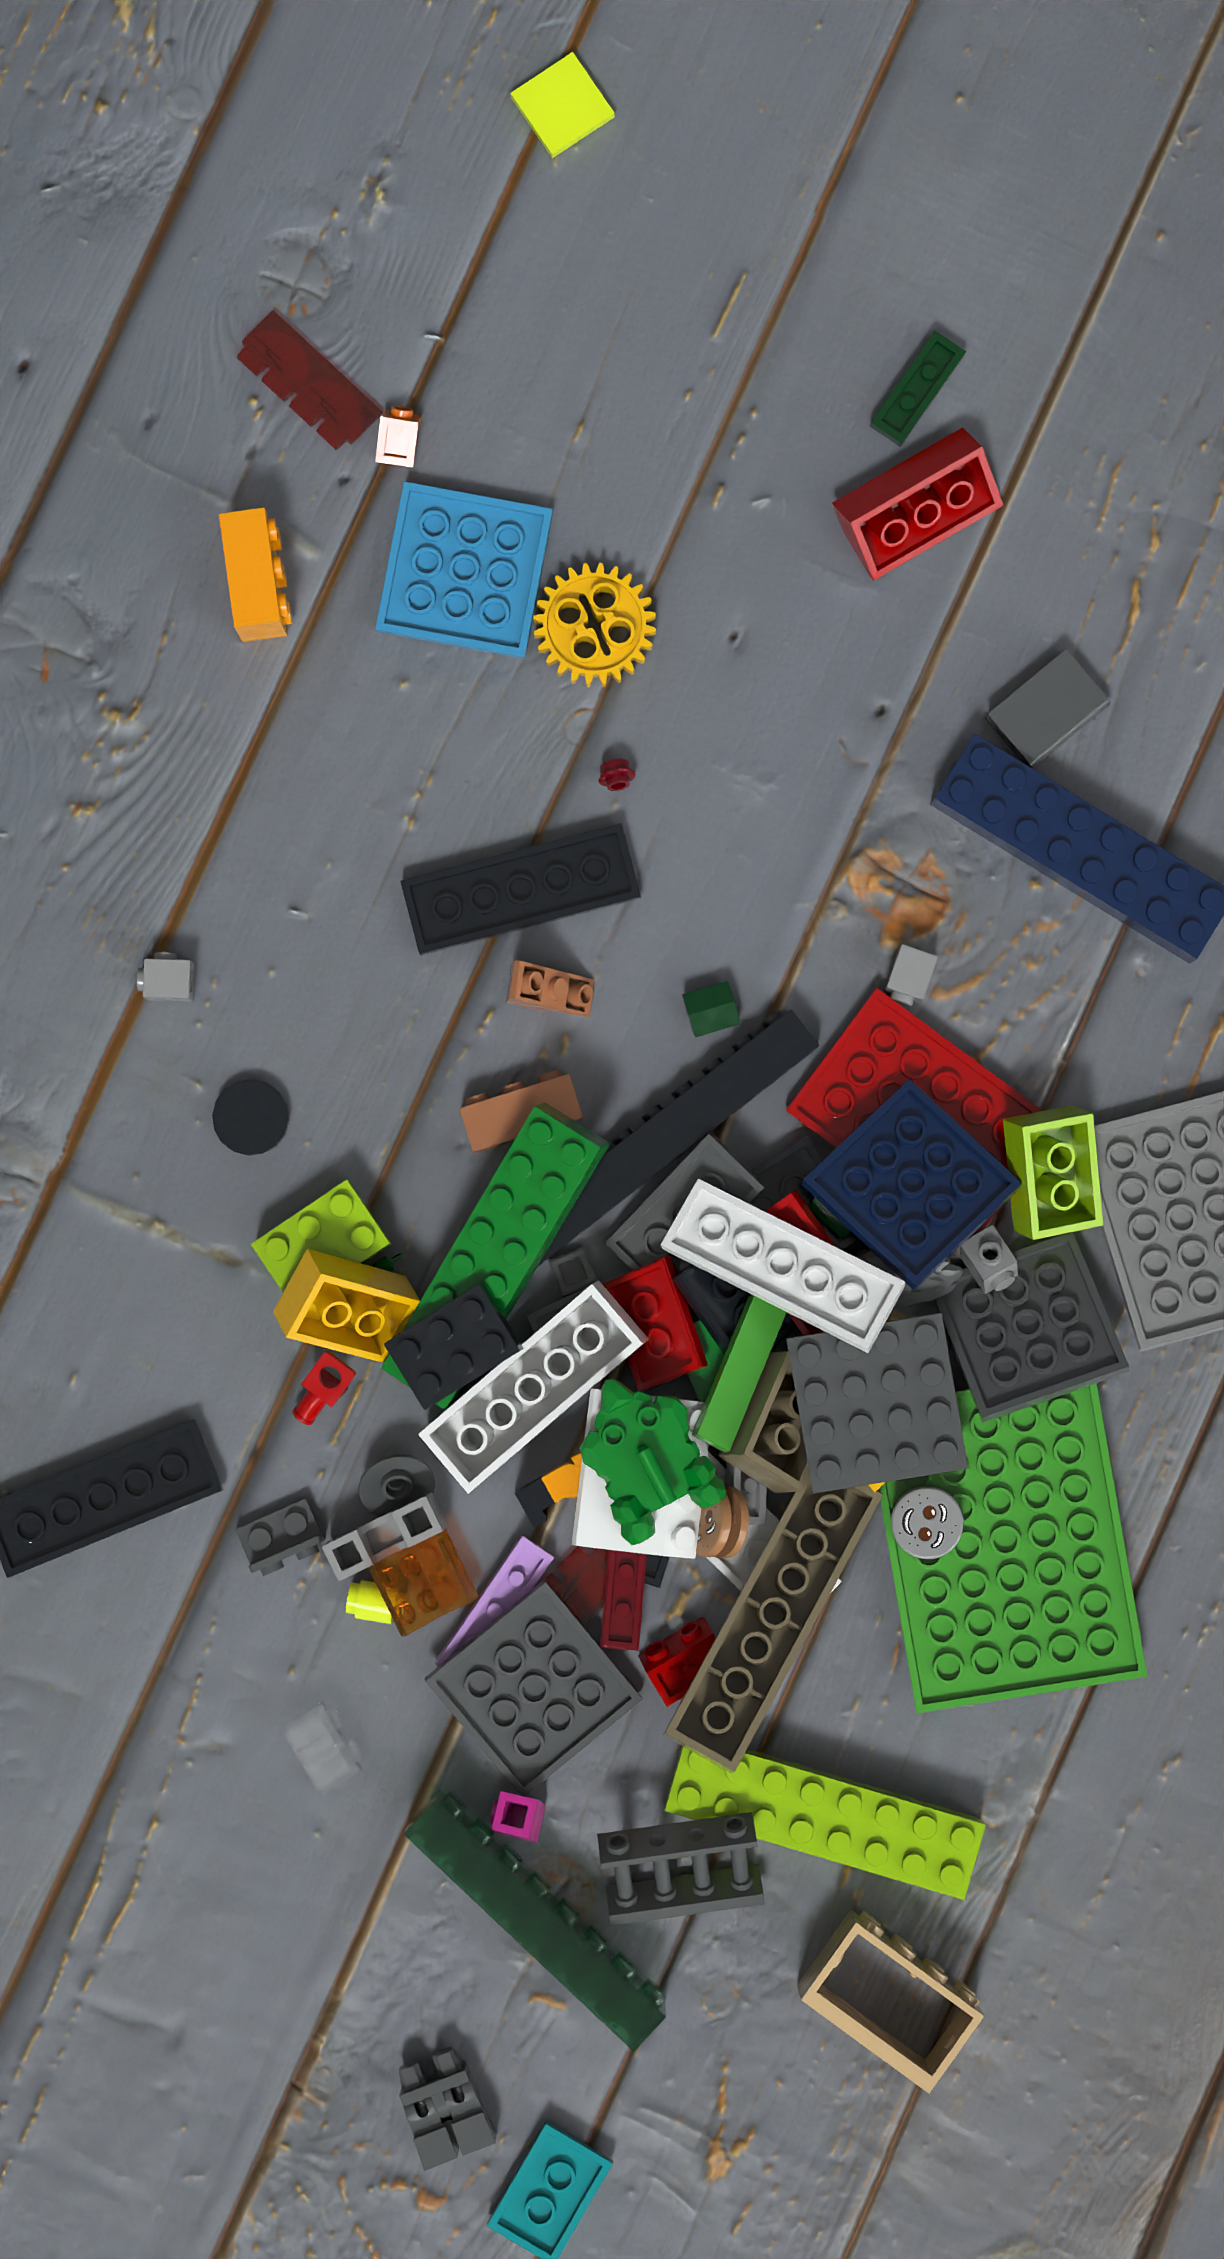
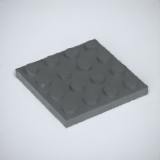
M1073 1232L1065 1233L1012 1252L1017 1260L1018 1276L1015 1277L1011 1285L1003 1290L995 1291L993 1289L984 1294L968 1268H965L961 1277L956 1280L957 1285L950 1293L934 1299L938 1312H942L945 1330L982 1423L1129 1372V1364Z
M942 1312L886 1321L869 1353L827 1332L787 1338L813 1494L968 1469Z
M545 1579L425 1677V1682L517 1792L524 1797L643 1700L639 1692L604 1650L600 1648V1645Z

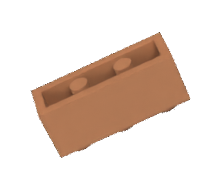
M555 1070L538 1076L540 1083L525 1087L524 1082L521 1081L502 1087L503 1094L490 1099L487 1093L465 1099L467 1106L461 1107L459 1110L473 1153L476 1154L514 1142L534 1106L542 1103L549 1104L576 1122L583 1120L570 1075H561L560 1070Z

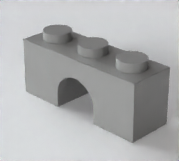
M429 1492L328 1541L322 1548L339 1582L374 1565L391 1554L404 1548H409L444 1531L448 1524L433 1493Z

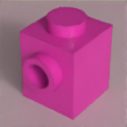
M500 1791L499 1799L494 1802L491 1810V1830L499 1835L537 1843L546 1805L538 1799Z

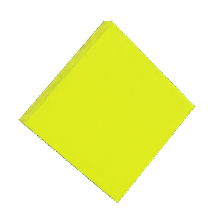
M573 52L510 93L511 99L552 159L615 118L614 111Z

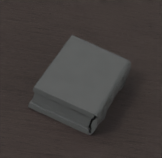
M1065 649L990 711L985 719L1019 760L1033 769L1045 758L1048 759L1052 752L1087 723L1095 720L1096 716L1110 705V700L1071 653Z

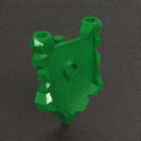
M617 1380L605 1381L601 1387L602 1409L596 1415L594 1426L597 1431H590L580 1446L583 1463L595 1470L597 1475L605 1480L607 1484L605 1489L608 1496L614 1500L610 1505L613 1519L621 1524V1536L628 1543L636 1545L652 1537L655 1534V1520L651 1513L687 1494L702 1509L713 1506L726 1497L724 1482L715 1476V1466L707 1456L700 1457V1449L695 1441L689 1439V1426L687 1425L688 1409L677 1397L657 1396L653 1402L651 1396L643 1392H632Z

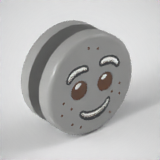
M920 1485L907 1490L898 1498L892 1509L891 1528L896 1542L905 1552L917 1558L935 1559L944 1556L957 1545L963 1532V1515L957 1501L950 1493L936 1486Z

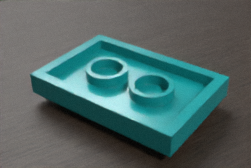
M546 2120L487 2221V2227L541 2259H558L613 2165V2160Z

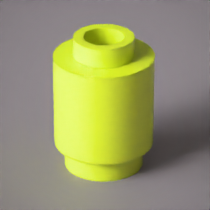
M361 1580L360 1584L351 1582L346 1603V1613L355 1614L356 1619L392 1624L394 1617H401L404 1595L398 1594V1586L365 1580Z

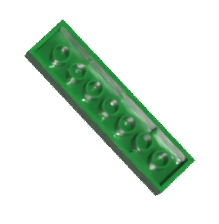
M547 1103L534 1106L403 1331L482 1282L505 1319H507L611 1143ZM389 1354L381 1369L410 1387ZM468 1384L437 1402L436 1405L444 1410L448 1409L460 1399Z

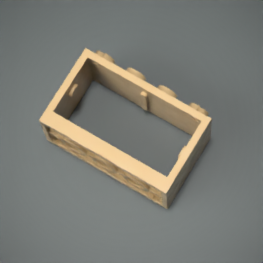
M850 1910L797 1984L800 1999L930 2094L984 2018V2014L978 2005L980 2000L975 1996L976 1992L962 1981L957 1980L955 1984L951 1983L948 1980V1976L944 1974L945 1970L927 1956L923 1961L916 1957L917 1954L912 1950L913 1946L902 1937L894 1933L892 1938L884 1934L885 1931L880 1927L882 1924L865 1911L858 1915L853 1910ZM857 1934L906 1968L913 1978L918 1977L961 2009L926 2059L919 2056L822 1985L832 1969L836 1968L841 1962L844 1952Z

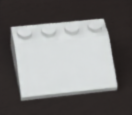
M590 1389L585 1438L590 1431H597L594 1427L596 1415L602 1409L600 1389ZM649 1395V1396L652 1397L653 1402H654V1400L656 1399L657 1396ZM679 1399L688 1409L687 1425L689 1426V1439L695 1441L700 1449V1457H708L709 1444L692 1436L705 1402ZM582 1460L571 1545L695 1559L701 1508L691 1500L689 1494L652 1512L651 1514L655 1520V1534L640 1544L631 1545L621 1536V1524L613 1519L610 1505L614 1500L608 1496L605 1489L607 1485L605 1480L599 1477L595 1470L585 1465Z

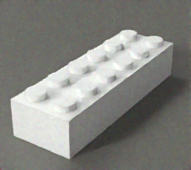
M597 1281L591 1284L522 1344L523 1350L495 1367L418 1435L469 1494L649 1339L602 1283Z

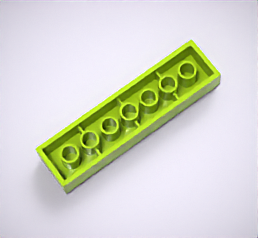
M681 1746L664 1803V1811L693 1820L752 1812L757 1839L965 1900L986 1827L985 1822L980 1817L751 1749L746 1750L735 1772L731 1774Z

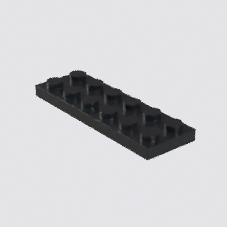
M622 823L400 881L420 956L641 899Z
M196 1419L1 1497L0 1562L6 1577H12L223 1491V1486Z

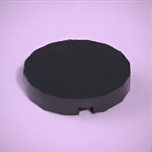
M254 1079L238 1081L225 1088L216 1100L212 1114L214 1130L221 1143L233 1152L247 1156L264 1154L277 1147L285 1137L290 1121L288 1107L281 1093L268 1083Z

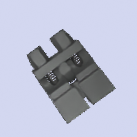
M448 2047L433 2054V2060L438 2073L427 2078L424 2076L419 2060L412 2061L399 2068L402 2086L399 2097L411 2127L424 2171L456 2159L459 2147L464 2156L496 2143L497 2133L485 2110L467 2062L461 2063L453 2047Z

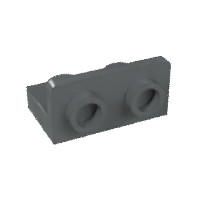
M308 1498L235 1529L250 1565L248 1567L251 1573L261 1570L263 1576L283 1568L282 1560L296 1554L299 1561L319 1552L317 1544L325 1540Z

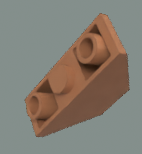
M514 960L510 969L506 1003L528 1009L590 1017L595 980Z

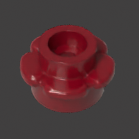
M612 759L600 766L601 775L598 781L600 785L607 787L610 791H621L629 787V781H632L636 774L635 771H631L628 760Z

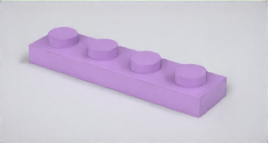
M521 1534L435 1660V1665L440 1666L531 1591L554 1559V1556Z

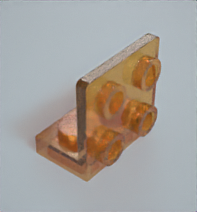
M446 1529L409 1548H404L369 1567L375 1584L402 1637L413 1633L444 1614L479 1599Z

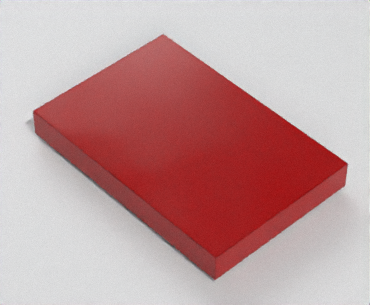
M663 1257L602 1284L649 1339L627 1358L638 1392H646L708 1366L686 1300L671 1279L676 1275L671 1257Z

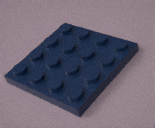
M910 1079L802 1181L804 1188L914 1291L985 1223L1022 1184L1021 1181Z

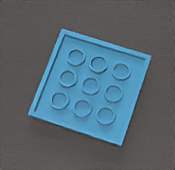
M404 481L377 617L376 632L525 659L553 509Z

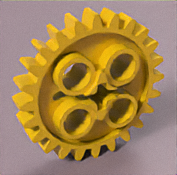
M584 563L581 575H577L570 567L568 568L569 580L565 581L557 575L555 576V582L558 588L556 590L550 587L544 588V593L549 598V601H537V607L544 614L533 615V621L543 627L533 631L534 638L545 639L538 646L539 653L550 651L551 654L546 659V665L551 666L558 662L560 664L557 670L559 677L567 671L572 672V684H575L579 677L583 676L588 688H590L593 678H599L602 687H606L607 676L610 675L613 676L617 683H620L621 670L624 669L627 673L634 674L635 670L631 663L633 660L641 664L645 663V657L640 650H652L653 644L645 639V637L656 635V628L646 625V623L655 620L656 614L655 612L644 611V609L651 605L652 600L650 597L639 599L643 592V585L640 584L631 588L632 575L630 573L620 580L618 578L617 566L611 570L610 574H604L603 563H599L596 573H591L587 563ZM603 592L611 594L615 599L614 604L605 609L599 608L594 603V598ZM580 595L586 596L595 621L597 623L602 622L601 635L611 652L609 656L603 654L594 629H586L589 627L588 615L579 600ZM565 608H574L580 613V618L575 623L567 624L561 621L559 614ZM615 627H624L630 632V637L623 643H616L611 640L609 633ZM581 642H589L596 648V651L590 658H580L574 652L575 647Z

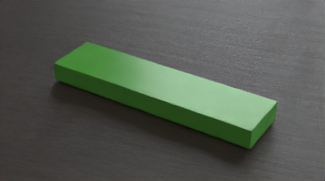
M749 1295L692 1436L723 1452L731 1450L786 1311L754 1295Z

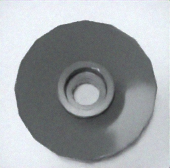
M394 1454L382 1457L369 1465L361 1476L358 1489L362 1504L371 1513L382 1516L429 1492L434 1493L435 1480L431 1468L423 1460L412 1455Z

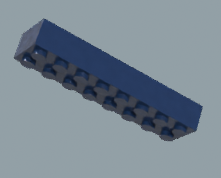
M975 733L931 803V806L1189 964L1199 957L1224 916V886Z

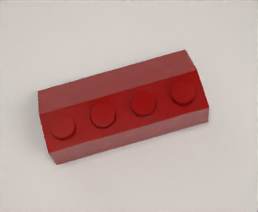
M963 427L832 502L844 534L873 581L1004 506L983 447Z

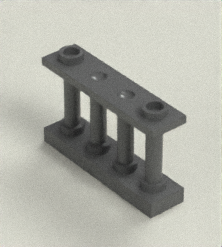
M752 1812L597 1834L601 1869L614 1867L617 1884L606 1886L611 1926L765 1904L759 1864L750 1866L747 1864L746 1848L758 1847ZM730 1851L732 1868L709 1871L707 1854ZM691 1856L694 1874L671 1877L668 1859ZM653 1862L655 1879L632 1882L629 1865Z

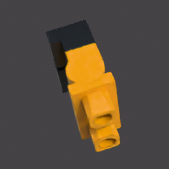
M581 1451L570 1456L574 1463L567 1462L561 1464L515 1490V1495L533 1527L547 1520V1516L543 1511L545 1508L565 1497H577L582 1463Z

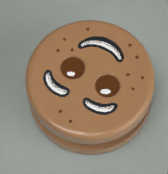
M725 1486L726 1497L708 1508H701L696 1555L728 1559L735 1556L741 1550L748 1533L749 1510L745 1497L737 1488Z

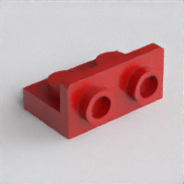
M705 1617L685 1623L679 1631L663 1640L651 1643L645 1651L638 1655L648 1677L667 1707L684 1697L716 1638Z

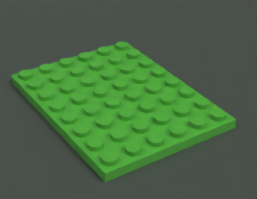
M1097 1383L984 1423L981 1421L970 1390L955 1391L968 1469L888 1481L878 1489L879 1493L883 1494L880 1501L916 1713L1148 1677ZM920 1485L936 1486L950 1493L957 1501L963 1515V1532L959 1542L950 1552L935 1559H921L905 1552L896 1542L891 1528V1513L898 1498L907 1490Z

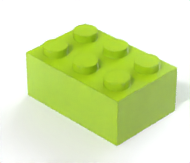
M1072 1105L1003 1119L1007 1167L1022 1182L1020 1188L1010 1197L1014 1231L1035 1240L1103 1226L1093 1113Z
M347 1179L251 1244L282 1292L287 1287L307 1249L364 1264L393 1245L351 1181Z

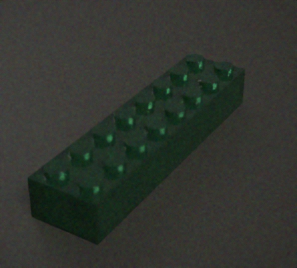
M439 1789L409 1821L404 1835L634 2052L666 2018L665 2000L663 1998L665 1993L650 1978H647L644 1982L634 1971L637 1968L636 1965L623 1952L619 1951L615 1955L606 1945L608 1939L598 1928L592 1924L587 1928L577 1917L580 1914L579 1911L565 1898L558 1901L550 1893L551 1885L544 1877L536 1871L529 1874L520 1864L523 1861L522 1857L512 1847L506 1844L502 1848L493 1840L494 1831L480 1818L473 1821L464 1811L467 1806L457 1795L451 1791L445 1794Z

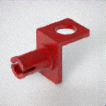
M325 1351L301 1383L308 1391L292 1410L295 1418L303 1424L312 1425L326 1404L332 1408L348 1390L347 1386L355 1377L356 1372L331 1352ZM331 1366L336 1368L341 1375V1381L325 1370L324 1367Z

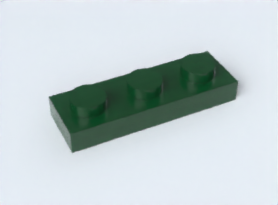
M934 331L870 423V427L901 447L959 365L966 351L937 331Z

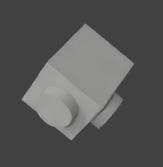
M157 952L154 955V959H144V968H138L137 990L143 991V997L149 1001L194 1002L195 964L191 960H177L178 954Z
M994 1225L968 1238L960 1246L961 1259L984 1294L993 1289L1000 1291L1007 1288L1014 1282L1015 1277L1018 1276L1017 1260Z

